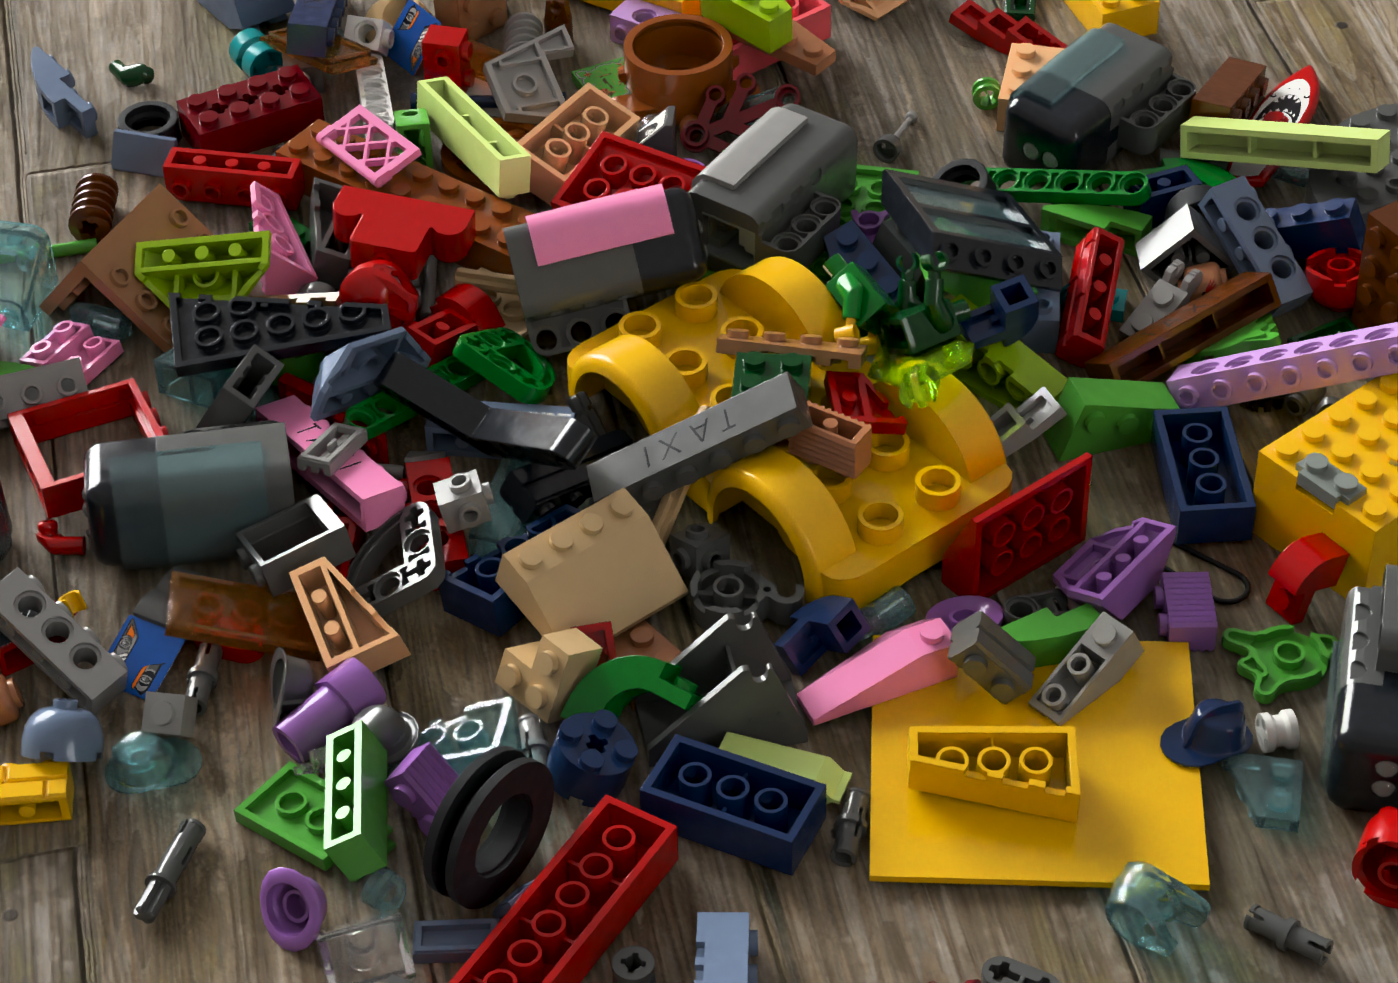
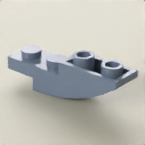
M38 46L32 48L31 68L39 104L49 120L58 129L70 124L86 139L98 134L95 122L98 119L96 109L92 103L82 99L73 88L75 86V79L70 70L64 69L56 62L52 55L46 54Z

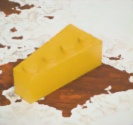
M909 726L907 748L908 788L1077 823L1081 792L1075 726Z

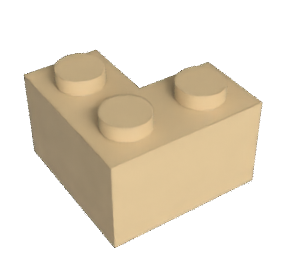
M577 628L544 634L540 641L505 648L495 683L534 714H537L545 723L564 720L560 715L568 698L577 684L597 667L603 648Z

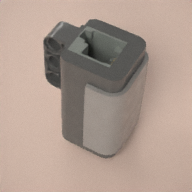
M793 103L785 104L782 107L771 108L692 180L691 189L688 193L691 195L707 256V269L713 272L727 269L744 270L765 258L776 256L792 259L808 268L824 252L823 237L840 227L841 204L855 191L858 140L853 128L846 123Z

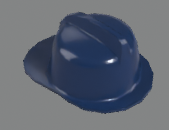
M1217 698L1201 701L1190 717L1178 721L1165 729L1160 741V748L1164 755L1176 764L1199 768L1248 751L1253 744V735L1246 726L1243 703L1240 700L1228 702Z

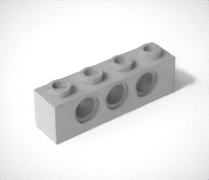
M17 567L0 580V631L71 699L78 700V705L82 709L89 710L95 715L126 689L128 670L123 659L114 652H107L100 645L97 635L87 626L82 628L72 618L70 610L64 603L59 600L56 602L45 593L44 586L35 576H27ZM26 610H33L39 614L27 617L21 613ZM61 636L66 640L61 643H54L49 638ZM80 662H89L93 665V667L90 669H81L77 667L76 664Z

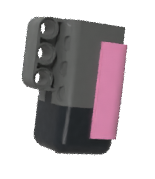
M662 184L600 197L525 216L527 223L503 228L530 342L534 351L545 357L571 352L573 348L582 343L575 341L571 336V328L574 324L578 322L588 324L591 328V337L607 329L605 321L608 316L619 314L623 317L630 313L627 300L679 288L683 284L698 282L708 268L707 258L709 249L703 243L701 236L703 225L697 219L691 195L679 187L663 189ZM542 331H551L557 337L556 346L549 351L540 349L536 343L537 336Z

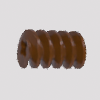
M92 173L85 175L77 183L68 220V228L76 240L96 238L98 244L110 232L119 192L116 181L110 176L103 173Z

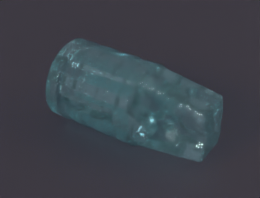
M76 302L69 308L70 321L89 324L94 336L120 340V343H125L131 336L134 323L120 310Z
M899 586L892 587L888 593L886 592L880 598H877L860 610L871 626V629L858 642H863L869 637H873V635H882L915 615V604L903 588Z

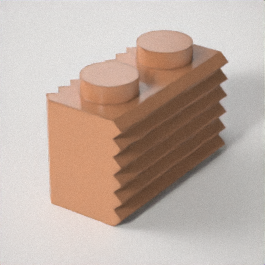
M811 400L807 401L813 426L788 439V447H790L788 453L803 458L807 463L818 464L836 471L842 477L856 479L871 462V424H865L864 421L858 422L857 418L845 417L844 413L838 414L837 411H831V408L825 409L824 405L818 406L817 403L812 404Z

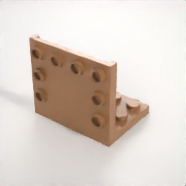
M159 183L71 270L39 307L48 316L58 307L64 311L92 283L166 355H169L173 351L170 309L134 275L136 242L211 236L214 234Z

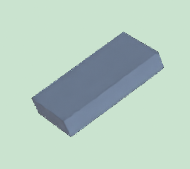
M500 919L414 921L413 963L466 962L500 922Z

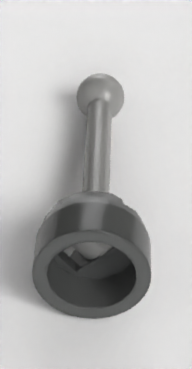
M915 111L906 113V120L895 134H884L874 143L873 152L880 161L890 163L898 157L902 147L899 138L910 124L918 120V114Z

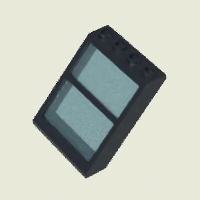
M889 169L882 171L881 204L920 257L930 254L934 265L938 267L939 260L935 252L942 251L949 257V265L944 270L947 272L1001 282L1024 274L1031 287L1056 292L1062 290L1063 256L1010 193Z

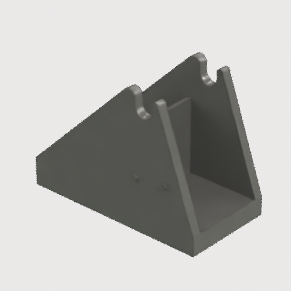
M757 612L751 613V620L746 625H737L735 615L732 613L724 615L671 661V663L683 667L679 676L698 685L696 693L704 696L689 711L654 693H646L634 698L635 712L649 767L656 765L675 734L716 748L720 747L727 731L784 746L808 742V730L800 704L796 700V691L791 674Z

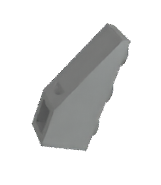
M1103 611L1034 694L1028 704L1058 726H1062L1117 684L1142 655L1144 649L1134 631Z

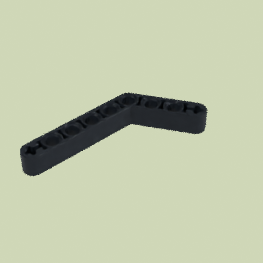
M398 352L392 354L373 382L378 389L482 453L492 457L577 470L598 438L589 427L573 418L492 408Z

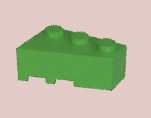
M1069 377L1058 400V403L1067 415L1046 430L1043 435L1060 462L1077 458L1086 452L1093 455L1148 443L1151 440L1154 410L1180 408L1163 382Z

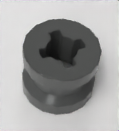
M627 946L615 953L612 958L613 983H656L654 974L655 959L646 948Z

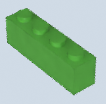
M362 720L326 736L324 851L350 882L387 866V786L384 784V781L387 779V750Z

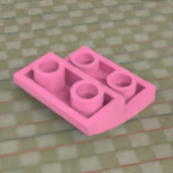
M64 320L56 324L53 330L41 341L33 344L30 351L20 358L19 361L20 364L39 367L80 357L86 385H88L116 360L124 350L120 340L94 336L89 324Z

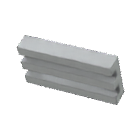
M334 422L297 457L298 470L305 471L310 466L312 473L318 474L324 469V475L331 477L368 441L367 429Z

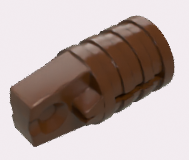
M546 0L544 16L545 33L565 24L574 45L569 1Z

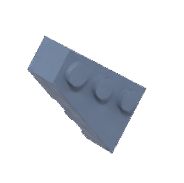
M698 912L697 952L695 957L696 980H694V983H758V964H749L750 956H758V930H750L749 912Z

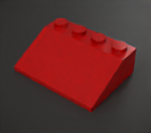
M602 131L550 203L552 209L657 184H662L663 189L679 187L688 192L691 189L692 180L705 166Z
M1088 452L1084 453L972 518L943 554L941 582L958 596L972 595L989 598L1084 541L1086 537L1093 456Z

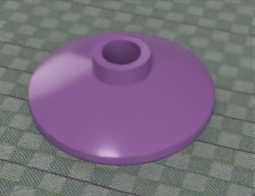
M968 595L949 598L935 604L928 610L925 619L941 617L952 633V628L957 623L978 611H983L999 626L1003 623L1004 614L1003 608L996 601L982 596Z

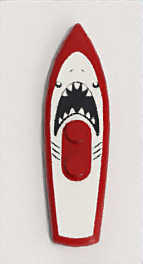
M1308 65L1278 84L1261 101L1249 120L1310 124L1320 97L1319 79L1313 66ZM1229 162L1226 171L1236 178L1244 175L1253 188H1260L1267 183L1279 166Z

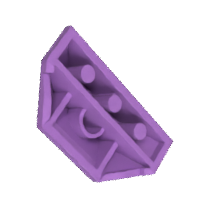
M1141 517L1132 521L1131 526L1115 528L1089 539L1052 575L1053 582L1080 606L1088 603L1099 614L1104 611L1115 619L1123 620L1153 590L1154 586L1159 584L1161 573L1164 570L1176 535V526Z

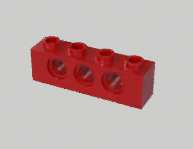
M445 457L405 463L406 478L400 479L405 486L407 500H410V503L405 504V507L415 502H425L436 513L440 525L445 569L454 573L465 567L464 560L469 558L464 531L448 533L433 487V483L453 476L450 458ZM429 541L422 544L417 551L422 550Z

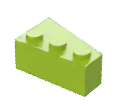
M701 0V15L719 23L726 30L769 54L793 40L792 7L785 0Z

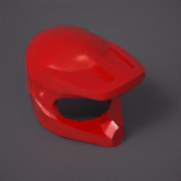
M381 259L372 260L355 267L343 280L339 291L342 304L345 302L388 304L392 329L402 326L405 330H407L415 318L417 301L420 297L416 288L399 266ZM392 274L398 277L400 283L392 277Z

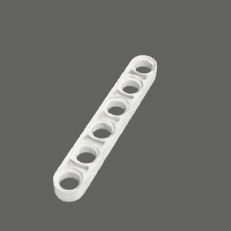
M362 54L355 57V76L360 104L395 130L394 115L382 56L378 54ZM378 132L373 133L372 141L388 140Z

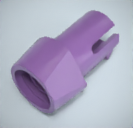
M356 658L346 659L316 682L315 687L317 691L272 728L280 747L296 762L300 764L302 762L305 763L326 745L327 735L351 725L356 714L370 705L384 704L386 702V693L378 679Z

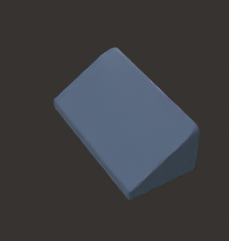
M115 129L111 159L112 169L164 177L162 166L171 148L178 147L177 138Z

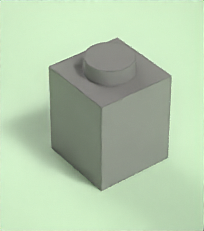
M146 691L141 732L193 738L198 698L181 694Z

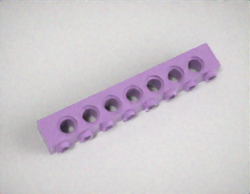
M1398 322L1179 365L1166 383L1179 408L1184 409L1227 406L1398 373Z

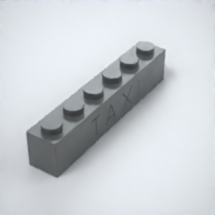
M788 371L587 465L594 503L624 487L638 504L642 506L648 502L658 500L685 485L693 484L698 479L719 469H725L732 463L747 456L759 453L777 442L796 436L799 432L813 426L804 390Z

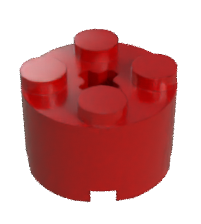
M1387 806L1380 809L1378 814L1372 817L1366 824L1352 861V875L1355 881L1357 878L1365 887L1364 893L1370 899L1381 905L1398 909V809Z

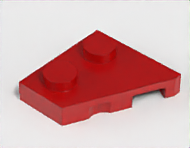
M826 371L824 386L828 406L831 408V411H837L838 414L844 413L845 417L851 416V419L857 418L858 422L864 421L865 424H871L872 433L905 435L908 425L904 416L896 418L888 409L890 401L873 387V383L864 373Z

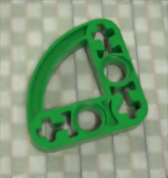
M497 327L462 334L459 336L452 351L453 355L462 363L516 400L525 404L536 405L543 402L555 381L554 369L547 358L536 353L528 340L508 328ZM511 360H518L526 368L527 371L522 369L520 366H518Z

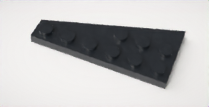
M168 292L174 363L178 378L238 367L254 344L277 360L337 350L348 343L392 330L388 304L345 302L340 307L323 306L322 301L309 300L307 305L291 304L290 299L235 296L230 301L214 300L213 295L199 294L198 299L182 298L181 293Z

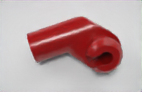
M41 520L38 523L39 533L36 534L37 541L49 553L54 555H85V536H63L58 532V523L55 520Z

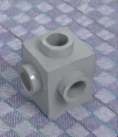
M476 469L465 473H458L450 478L433 483L438 507L449 534L467 528H474L492 520L489 505L495 503L489 482L481 483Z

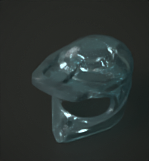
M1143 861L1128 862L1124 866L1123 871L1114 880L1105 907L1108 922L1122 938L1134 946L1168 957L1175 950L1178 941L1175 937L1171 936L1165 922L1176 921L1198 928L1207 920L1211 912V906L1207 900L1182 882L1167 875L1163 870ZM1149 923L1156 936H1150L1145 933V924Z

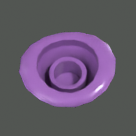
M278 867L270 870L262 880L260 891L261 913L271 938L285 950L292 952L303 950L318 936L321 924L325 919L327 899L323 889L311 877L303 876L295 869Z

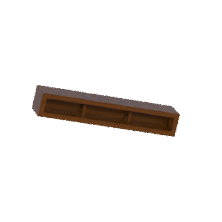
M1243 272L1084 362L1089 377L1149 382L1205 348L1281 306L1282 304L1272 274L1269 272Z

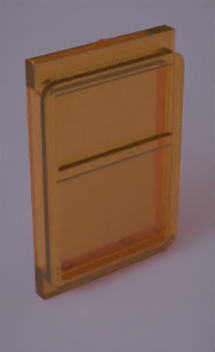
M287 28L269 31L268 35L260 36V41L286 54ZM339 34L335 37L334 47L328 48L325 58L286 54L330 75L377 65L378 58L371 55L370 48Z

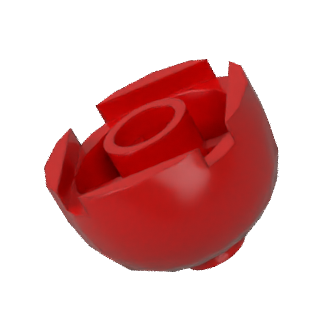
M1327 248L1317 251L1308 257L1305 276L1313 290L1311 296L1316 302L1335 312H1345L1354 307L1362 251L1348 248V254H1336V248Z

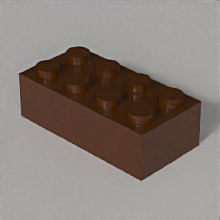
M1398 200L1368 213L1351 320L1359 329L1398 322Z

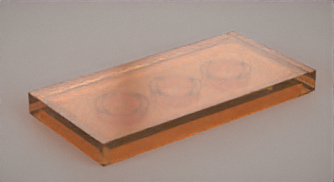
M172 571L169 580L164 636L274 654L275 650L281 647L286 655L320 662L321 653L296 592L285 591L273 597L262 586L257 587V585Z

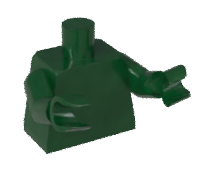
M942 251L935 252L939 260L938 267L934 265L930 254L922 255L921 259H919L916 253H912L913 266L909 269L904 268L903 257L901 255L898 256L896 266L902 272V280H899L897 305L900 311L877 319L888 353L915 354L960 335L959 323L971 318V311L965 299L951 303L949 299H944L943 297L944 279H941V272L946 270L949 265V257L946 253ZM920 261L923 269L928 271V279L925 280L923 303L916 295L917 281L914 280V272L918 269Z

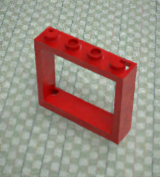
M134 378L7 414L14 445L48 519L86 509L84 472L54 481L37 443L129 416H133L144 438L169 435L166 426H161L156 408L151 407L147 391L141 392Z

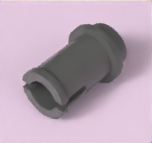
M1321 387L1318 390L1311 389L1286 394L1284 407L1292 416H1304L1310 412L1312 405L1317 400L1325 396L1327 389L1326 387Z

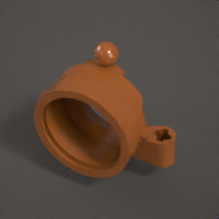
M690 14L663 15L638 24L629 31L624 39V70L618 71V79L627 86L631 94L615 96L612 99L641 118L636 131L668 106H675L676 126L679 125L681 132L685 124L697 120L706 100V91L712 85L721 86L726 93L725 103L720 107H716L714 113L725 112L737 87L736 80H733V70L740 64L739 56H733V43L730 33L722 25L711 19ZM749 79L743 80L741 83L742 88H749L752 85V81ZM758 83L756 90L747 96L741 111L765 102ZM713 92L710 99L717 101L721 98L722 93ZM695 133L691 139L699 138L702 134Z

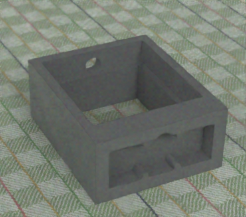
M318 494L235 533L240 548L235 550L240 564L245 571L249 569L257 587L264 585L273 597L294 587L289 572L324 556L334 567L356 557L345 525Z

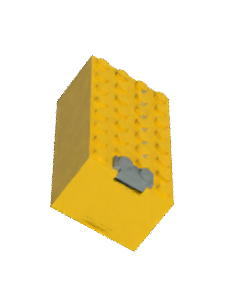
M1398 373L1374 378L1258 452L1253 497L1256 503L1253 533L1282 553L1296 540L1323 532L1350 554L1337 585L1329 587L1345 599L1348 592L1357 586L1372 588L1374 585L1382 587L1386 564L1398 565Z

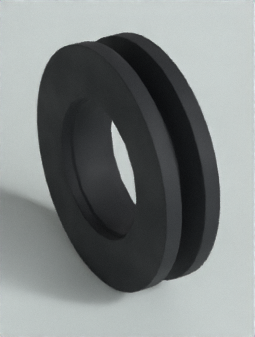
M498 746L481 754L464 769L443 798L426 839L423 871L428 885L434 891L446 897H451L454 902L467 909H480L496 901L517 881L539 847L550 819L554 800V782L548 767L533 758L526 757L522 752L510 746ZM502 805L497 822L491 833L477 850L482 833L489 820Z

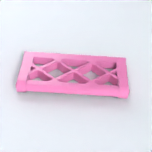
M361 104L334 124L324 128L316 136V141L340 158L377 188L382 187L392 179V176L422 155L420 148ZM359 120H362L366 124H368L363 126H353ZM378 132L388 140L372 141L373 133ZM367 133L366 142L349 144L351 135ZM338 136H344L343 144L338 145L333 140ZM395 147L404 151L399 156H392L393 148ZM387 148L386 157L369 159L370 150ZM364 151L363 159L357 160L348 152ZM373 166H383L376 172H373L371 169L368 168Z

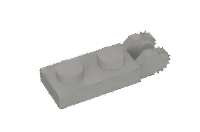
M1179 259L1173 260L1171 265L1165 270L1163 278L1156 282L1118 330L1120 337L1126 339L1188 304L1190 297L1203 280L1202 271L1196 268L1191 269L1189 274L1183 279L1179 289L1174 285L1185 271V264Z

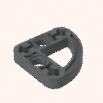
M415 502L405 507L388 519L369 537L348 569L347 581L381 617L432 592L443 582L446 569L439 519L436 513L425 502ZM402 540L404 564L371 580L375 570L385 556ZM429 541L422 550L416 552L422 544ZM399 585L398 588L392 594L387 596L388 592L393 587Z

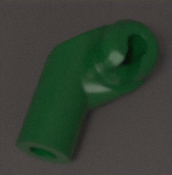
M114 60L109 65L110 73L127 87H135L143 83L149 84L154 79V70L145 64L138 63L126 66L122 61Z

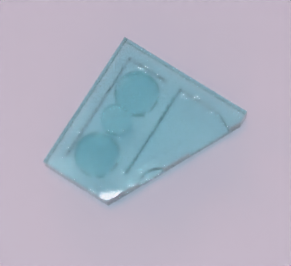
M1242 753L1223 760L1222 767L1225 771H1230L1236 782L1235 790L1240 800L1248 806V814L1255 827L1298 833L1304 760Z

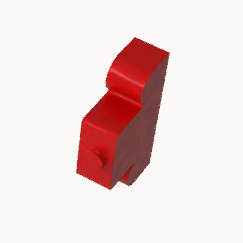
M343 185L333 202L334 235L339 241L350 243L352 268L372 260H387L399 266L409 280H415L419 277L430 255H434L435 258L443 262H458L464 259L476 238L475 210L346 185Z

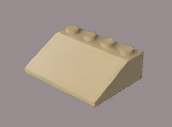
M624 487L502 554L495 579L541 635L567 630L574 626L611 621L613 636L616 637L688 594V589L649 515Z

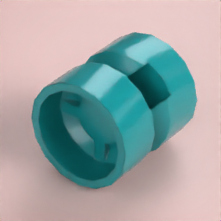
M247 28L240 31L230 43V58L249 78L276 71L277 65H283L282 52L260 30Z

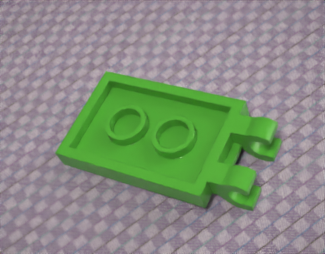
M289 761L233 810L236 822L320 869L327 871L335 864L324 851L325 780L297 764ZM387 824L388 836L393 832V828L389 824ZM387 838L388 854L396 847V843ZM362 877L354 880V882H358Z

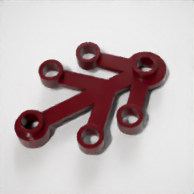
M742 73L737 77V87L723 118L710 123L716 107L722 106L726 101L724 89L719 85H712L706 91V100L697 120L690 121L683 126L680 132V141L683 147L692 153H701L706 149L721 153L730 143L716 136L726 132L740 136L750 127L746 124L760 119L771 108L785 105L783 100L787 96H792L795 99L793 104L801 105L802 98L799 89L792 84L781 85L775 91L774 98L741 111L747 96L752 94L757 88L755 77L750 73ZM749 79L752 81V85L749 88L741 87L743 80ZM713 92L722 93L721 98L717 101L711 100L710 96ZM695 133L703 135L699 142H693L691 137Z

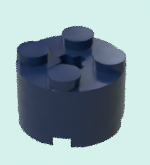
M602 709L596 711V713H578L562 721L547 758L546 766L553 777L554 791L568 801L570 796L583 800L582 806L596 807L606 794L617 799L637 757L638 747L631 733L618 722L617 716L609 710Z

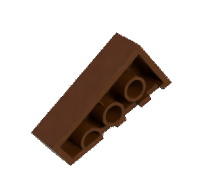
M1229 57L1192 98L1189 119L1193 116L1248 120L1260 96L1264 97L1269 83V78L1265 77L1267 66Z

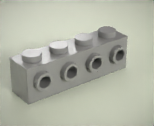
M80 357L0 375V430L10 428L7 418L8 413L88 391Z

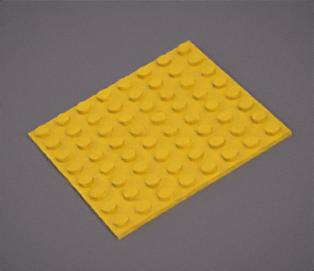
M873 635V641L881 635ZM1139 641L1144 652L1124 677L1062 725L1075 726L1081 792L1077 823L908 788L907 748L909 726H1058L1032 708L1028 702L1059 664L1036 667L1032 672L1034 674L1032 688L1006 704L1000 703L970 676L966 675L962 668L958 667L957 677L873 705L869 881L1209 891L1210 879L1200 767H1185L1176 764L1167 758L1160 748L1161 735L1165 729L1178 721L1190 717L1195 709L1189 642Z

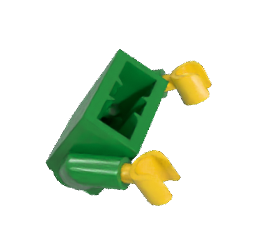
M837 253L830 257L823 265L825 271L832 278L826 284V287L843 307L842 319L846 320V326L834 329L835 342H837V337L858 338L859 344L868 345L867 356L877 354L881 346L877 335L881 329L877 319L898 312L900 309L864 267L855 262L848 264ZM858 327L868 331V336L860 338Z

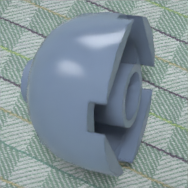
M56 698L53 699V706L38 709L27 720L21 738L20 754L23 757L40 760V752H45V756L51 757L53 761L92 762L96 761V758L102 760L104 753L103 728L99 719L91 711L78 708V700Z

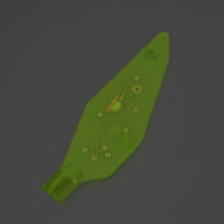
M882 338L869 369L868 377L898 387L899 399L905 407L912 409L914 402L918 404L920 409L928 407L931 400L935 402L941 386L940 379L971 363L975 344L951 338L915 354L888 353L884 338Z

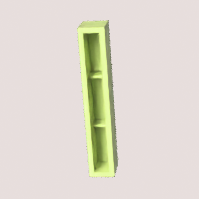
M448 76L417 81V109H426L430 130L499 198L511 199L518 194L530 192L531 155Z
M1193 116L1180 125V158L1378 173L1389 164L1390 130Z

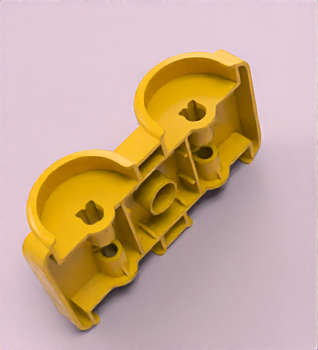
M768 257L744 270H721L698 282L683 284L676 290L675 294L643 311H635L624 315L618 324L577 345L567 357L569 396L571 397L578 392L585 391L590 397L606 389L637 415L645 431L651 436L697 414L698 409L702 405L712 407L731 398L736 355L716 353L717 338L721 334H727V329L749 330V336L763 337L765 331L786 333V339L799 340L801 334L821 335L824 342H835L834 329L846 326V320L842 319V309L834 296L809 269L786 257ZM841 360V363L832 364V366L816 365L812 361L810 399L812 404L817 403L818 406L824 405L825 409L829 408L824 386L826 371L864 373L873 383V387L890 401L888 409L896 418L900 416L906 418L908 425L905 435L872 433L871 462L856 479L842 477L836 471L818 464L807 463L803 458L788 453L790 448L788 447L789 438H786L759 453L732 463L725 469H719L698 479L693 484H690L686 495L707 512L709 524L717 521L720 513L741 501L745 502L778 530L786 546L797 555L803 573L807 604L822 597L836 595L853 598L859 609L942 561L944 552L972 518L1011 496L1012 471L1007 465L1002 442L988 413L975 395L946 370L936 367L938 369L934 371L937 372L929 374L928 372H933L930 370L935 368L928 367H934L935 365L912 363L887 376L867 360L860 370L847 368L848 361ZM921 375V376L918 377V378L910 379V380H909V378H911V377H913V376Z

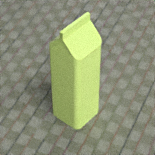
M728 731L719 749L826 784V805L831 802L840 804L852 777L851 772L844 771L831 757Z

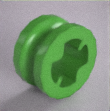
M983 77L974 82L972 86L973 102L979 109L991 110L998 106L1001 86L996 79ZM987 90L992 91L993 94L989 96ZM985 91L987 97L981 96V92Z

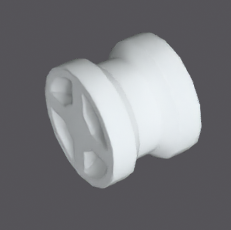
M1283 709L1277 715H1271L1268 712L1256 715V736L1263 753L1274 752L1277 747H1285L1289 750L1298 748L1300 742L1299 725L1292 709Z

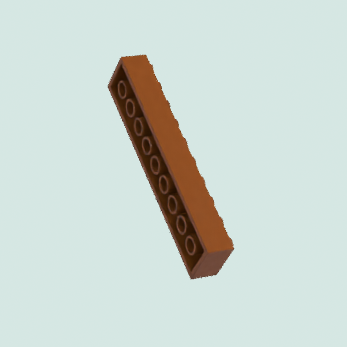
M321 119L316 120L275 151L278 157L301 159L305 185L304 195L311 197L313 180L316 177L342 186L346 185L475 210L476 238L464 259L454 263L469 269L478 270L480 267H483L495 273L514 275L503 228L527 223L525 216L535 213L416 161H412L392 176L390 181L377 188L316 141L317 134L327 126L332 125ZM351 135L349 144L366 142V139ZM338 136L333 141L338 145L343 144L344 136ZM387 148L370 150L369 159L386 157ZM364 151L348 152L357 160L363 159ZM394 151L392 152V156L400 155ZM373 166L368 168L371 169L373 172H376L383 166Z

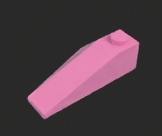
M254 181L250 185L253 231L270 230L272 233L270 267L260 279L263 285L261 289L265 295L296 294L303 285L316 281L318 277L279 194Z
M941 617L919 620L887 631L798 692L796 700L813 726L955 678L957 677L958 666L947 658L949 645L952 643L950 641L952 633Z

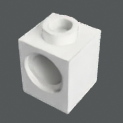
M347 15L342 46L351 52L378 54L387 57L388 50L394 44L393 26L383 19ZM375 29L376 36L374 40L366 43V34L370 30Z

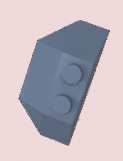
M402 326L348 343L324 357L321 362L313 389L310 418L316 422L345 412L351 406L381 392L373 382L394 352L403 354L425 368H428L431 358Z

